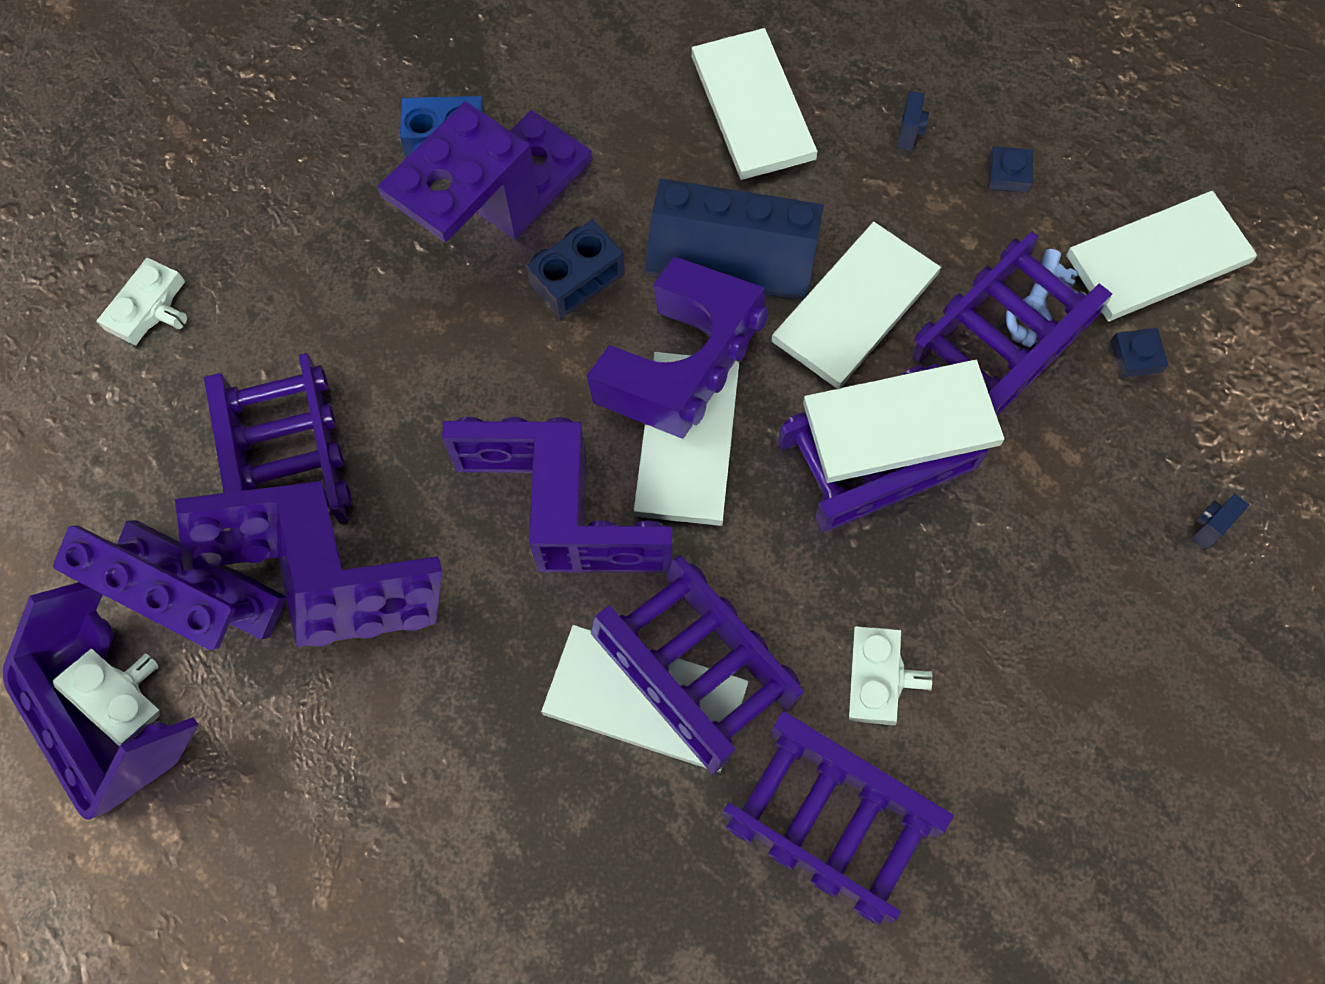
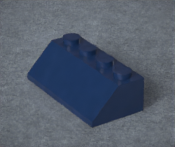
M660 178L651 217L645 275L659 277L675 256L764 287L765 295L803 301L808 296L824 204Z

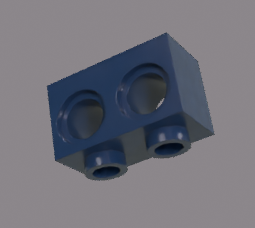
M593 219L582 227L578 226L571 229L563 240L550 249L539 251L526 264L530 286L559 319L568 315L625 274L623 251ZM589 253L597 254L594 257H584V255ZM554 276H564L561 280H550Z

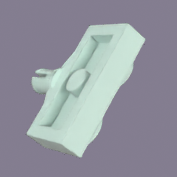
M146 258L96 322L105 331L135 346L148 329L159 321H163L175 329H181L183 326L180 322L186 324L187 315L170 306L173 297L186 281L179 272Z
M868 627L854 628L849 708L850 722L896 726L898 699L903 688L931 691L932 671L904 669L900 655L901 630Z
M90 649L53 680L54 687L119 746L134 740L145 730L146 726L150 725L160 716L159 709L141 694L138 684L159 668L153 659L150 660L148 654H143L137 662L123 672L110 666L93 649Z

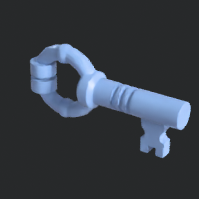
M1055 249L1045 250L1041 264L1069 287H1072L1075 282L1073 279L1077 276L1078 271L1071 268L1065 269L1059 263L1061 258L1059 251ZM1034 281L1030 295L1023 300L1048 321H1051L1052 316L1046 302L1048 292ZM1007 310L1006 324L1012 335L1011 340L1029 348L1033 344L1039 343L1036 339L1038 334L1030 329L1027 330L1026 327L1017 325V317Z

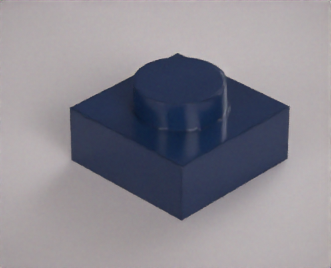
M912 91L908 93L897 148L912 151L916 136H924L929 111L922 110L924 93Z
M993 146L989 155V189L1029 192L1033 184V149Z
M1158 328L1118 332L1111 340L1121 378L1163 373L1169 366Z
M1235 493L1222 505L1214 500L1196 519L1202 526L1191 539L1206 550L1224 535L1247 509L1249 504Z

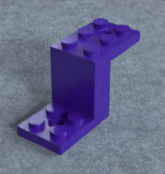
M464 101L377 187L382 198L445 243L475 213H478L516 240L592 161V150L532 110L509 131ZM532 156H543L546 158V161L541 165H533ZM446 179L451 181V186L444 191H433L430 189V186L437 180Z
M461 417L457 421H443L442 439L456 472L532 473L529 545L538 572L668 573L672 562V527H663L660 522L641 521L636 523L635 526H616L615 523L604 520L593 521L588 526H584L587 457L581 422H573L563 417L551 418L547 422H528L526 419L519 417H508L502 421H482L475 417Z
M322 481L174 499L184 571L193 569L208 570L217 566L243 562L257 563L265 559L279 557L296 647L307 645L325 646L337 640L356 637L366 639L381 633L404 629L416 631L428 625L436 624L443 572L439 557L342 570ZM227 528H235V529L228 530V531H222L223 529H227Z

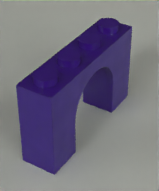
M674 256L653 284L657 312L702 330L710 337L708 342L694 355L674 362L651 361L609 345L587 374V381L594 404L684 439L691 427L698 425L703 419L707 403L713 394L719 393L723 389L728 372L735 361L740 362L747 351L748 342L755 331L759 332L764 327L768 317V308L765 307L764 287Z

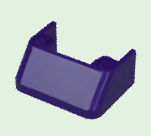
M77 582L29 596L2 672L5 688L71 802L84 819L90 820L111 811L175 766L194 734L198 723L194 717L171 726L158 721L146 726L145 730L134 740L119 746L54 687L53 680L90 649H93L105 660L109 646L113 642V632L110 624L106 619H101L96 611L103 594Z

